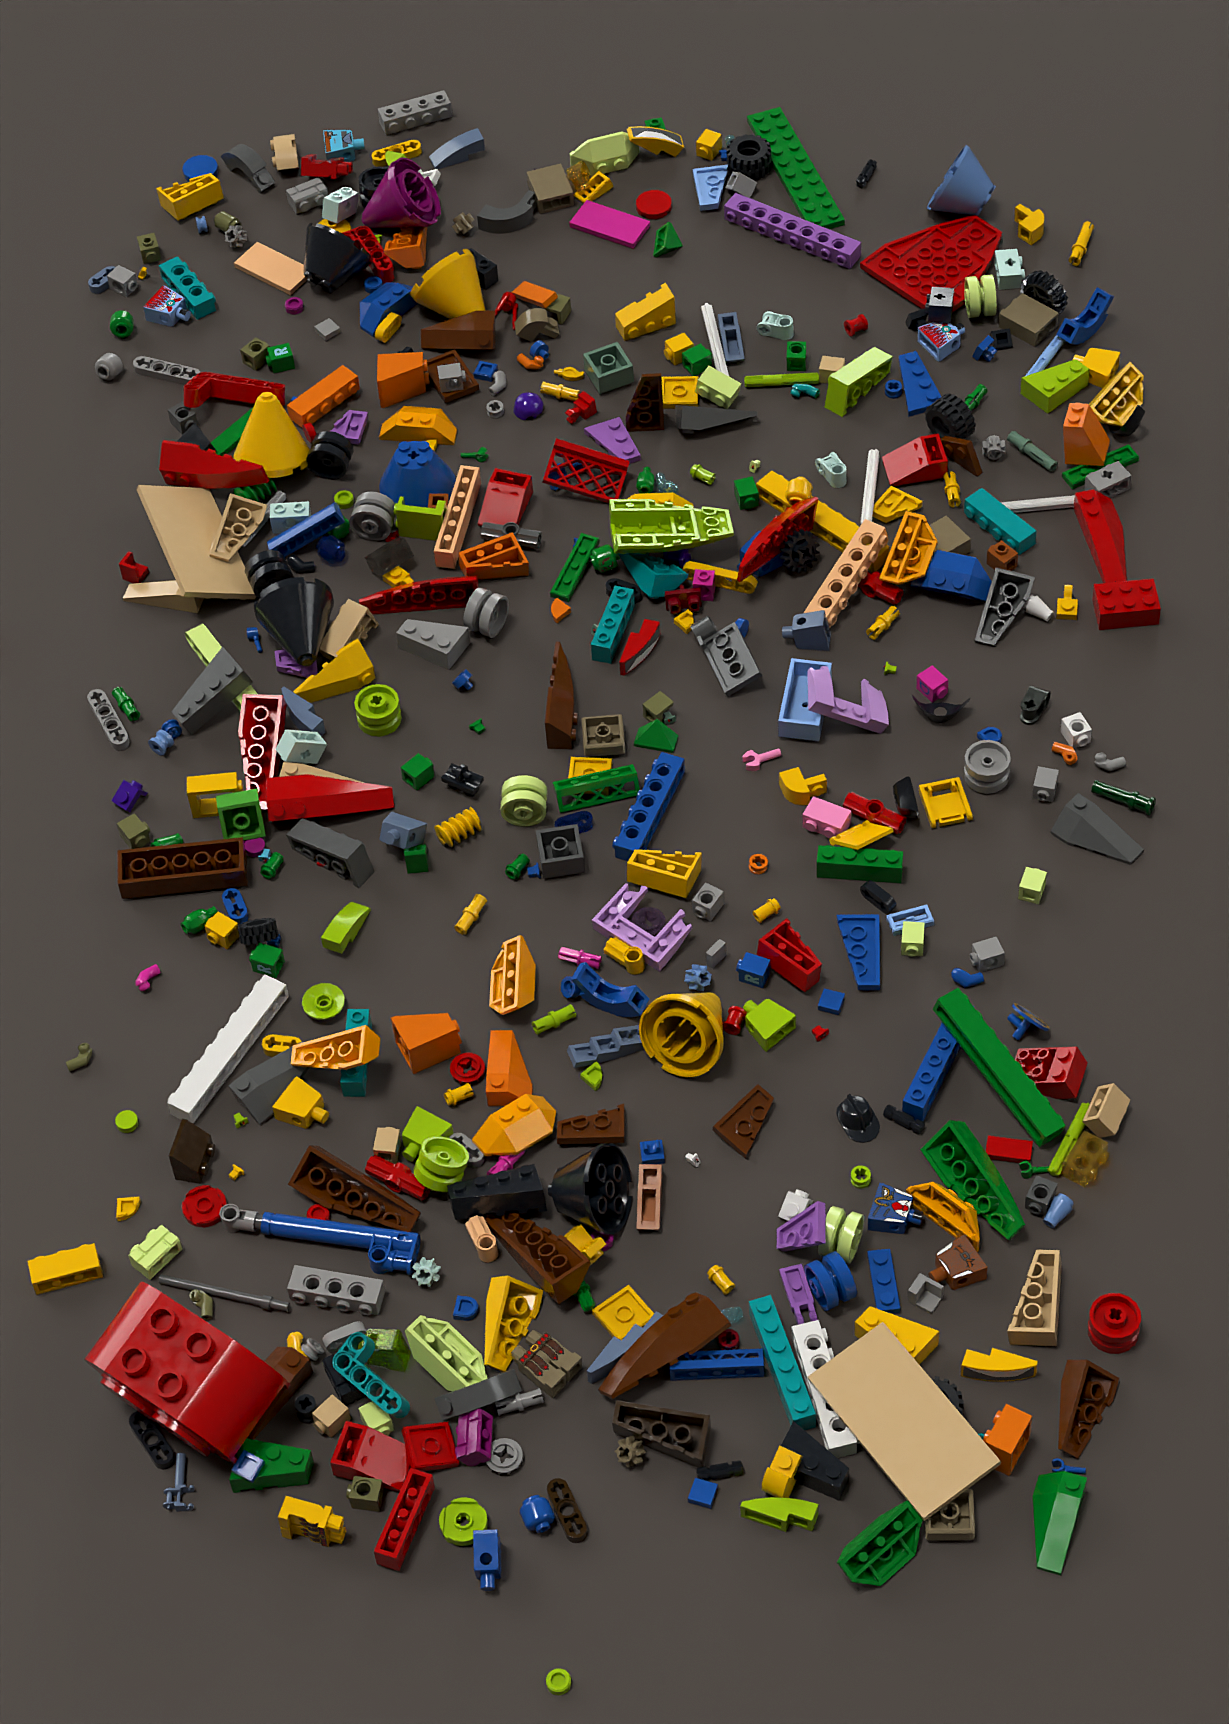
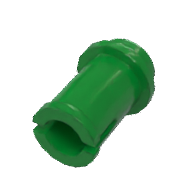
M274 852L267 863L261 866V875L267 879L275 877L276 870L284 862V857L280 853Z
M520 853L512 864H508L505 870L507 877L510 879L519 878L520 872L530 863L528 856Z

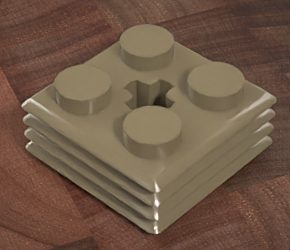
M621 714L581 718L585 757L625 753L623 718Z
M967 1489L925 1520L927 1540H974L975 1520L972 1489ZM950 1512L952 1517H947V1513Z

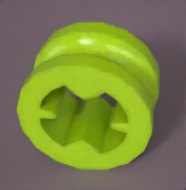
M865 1166L854 1167L851 1171L852 1185L858 1189L869 1186L871 1182L870 1170ZM861 1174L865 1175V1179L861 1178V1180L857 1179V1175H859V1177L861 1176Z

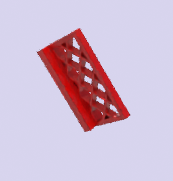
M556 438L542 483L609 503V499H619L630 461ZM554 457H562L565 462L557 465ZM578 462L584 468L576 471L572 464ZM568 466L572 473L564 476L560 469ZM591 469H600L603 474L594 477ZM557 471L560 478L557 480L548 478L549 474ZM587 472L591 479L583 482L579 474ZM617 474L621 476V479L613 483L609 475ZM575 477L579 484L573 486L567 480ZM605 477L609 485L601 488L597 480ZM594 483L598 490L589 491L586 485ZM612 488L616 494L615 498L606 496L604 491Z

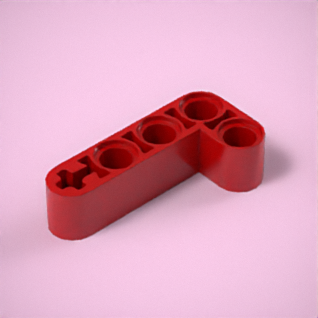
M359 226L342 233L355 241L354 246L360 250L364 248L371 255L373 262L369 267L376 277L381 278L383 284L386 282L391 283L394 280L392 261L384 254V249L369 227Z

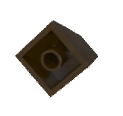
M182 1119L169 1153L171 1167L175 1180L201 1184L203 1176L208 1174V1162L210 1157H213L215 1154V1144H213L210 1134L187 1119Z

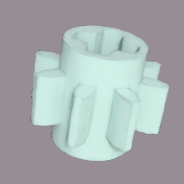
M422 1257L420 1264L415 1263L412 1267L416 1270L412 1278H416L419 1286L427 1284L430 1287L433 1280L438 1281L440 1278L437 1272L441 1266L436 1265L434 1258L426 1260L425 1257Z

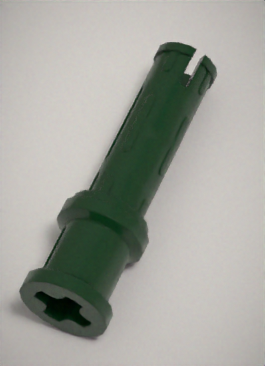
M1098 780L1094 781L1091 790L1092 793L1125 803L1132 810L1136 808L1144 811L1146 815H1151L1156 804L1155 797L1149 798L1140 795L1138 791L1131 793Z

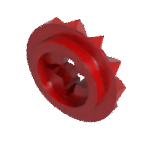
M462 1053L456 1056L450 1064V1073L453 1080H458L460 1084L462 1082L469 1084L472 1081L478 1082L479 1078L484 1076L485 1064L483 1059L477 1054ZM471 1064V1070L464 1074L463 1068L467 1069Z

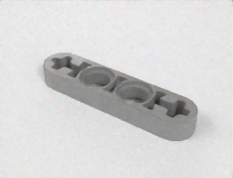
M145 356L137 357L133 361L134 370L139 375L182 385L187 384L194 376L200 373L196 368ZM159 367L164 368L161 371H154L156 368ZM173 372H180L178 375H171Z
M100 689L90 691L87 696L89 705L111 746L119 751L126 749L130 744L128 734L105 692ZM96 698L101 701V704L98 705ZM104 710L110 711L105 716L100 715V712ZM110 724L117 725L114 729L107 728ZM119 735L122 741L119 742L116 739V736Z

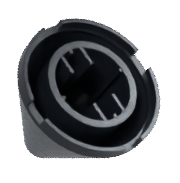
M304 577L288 578L273 583L260 593L261 598L259 601L254 602L256 619L299 665L310 666L316 661L334 607L332 590L325 582L319 579H314V582H307L304 580Z

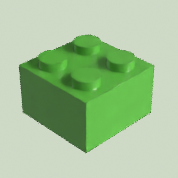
M257 789L216 796L224 839L243 837V840L266 836Z

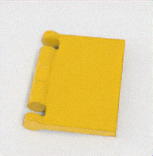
M866 820L862 824H858L836 835V837H831L829 842L833 846L840 845L858 850L893 833V828L873 824Z

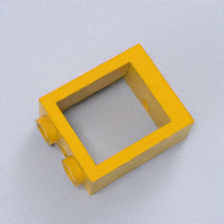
M236 772L187 777V796L193 818L219 816L216 798L200 799V795L243 791L242 780H238Z

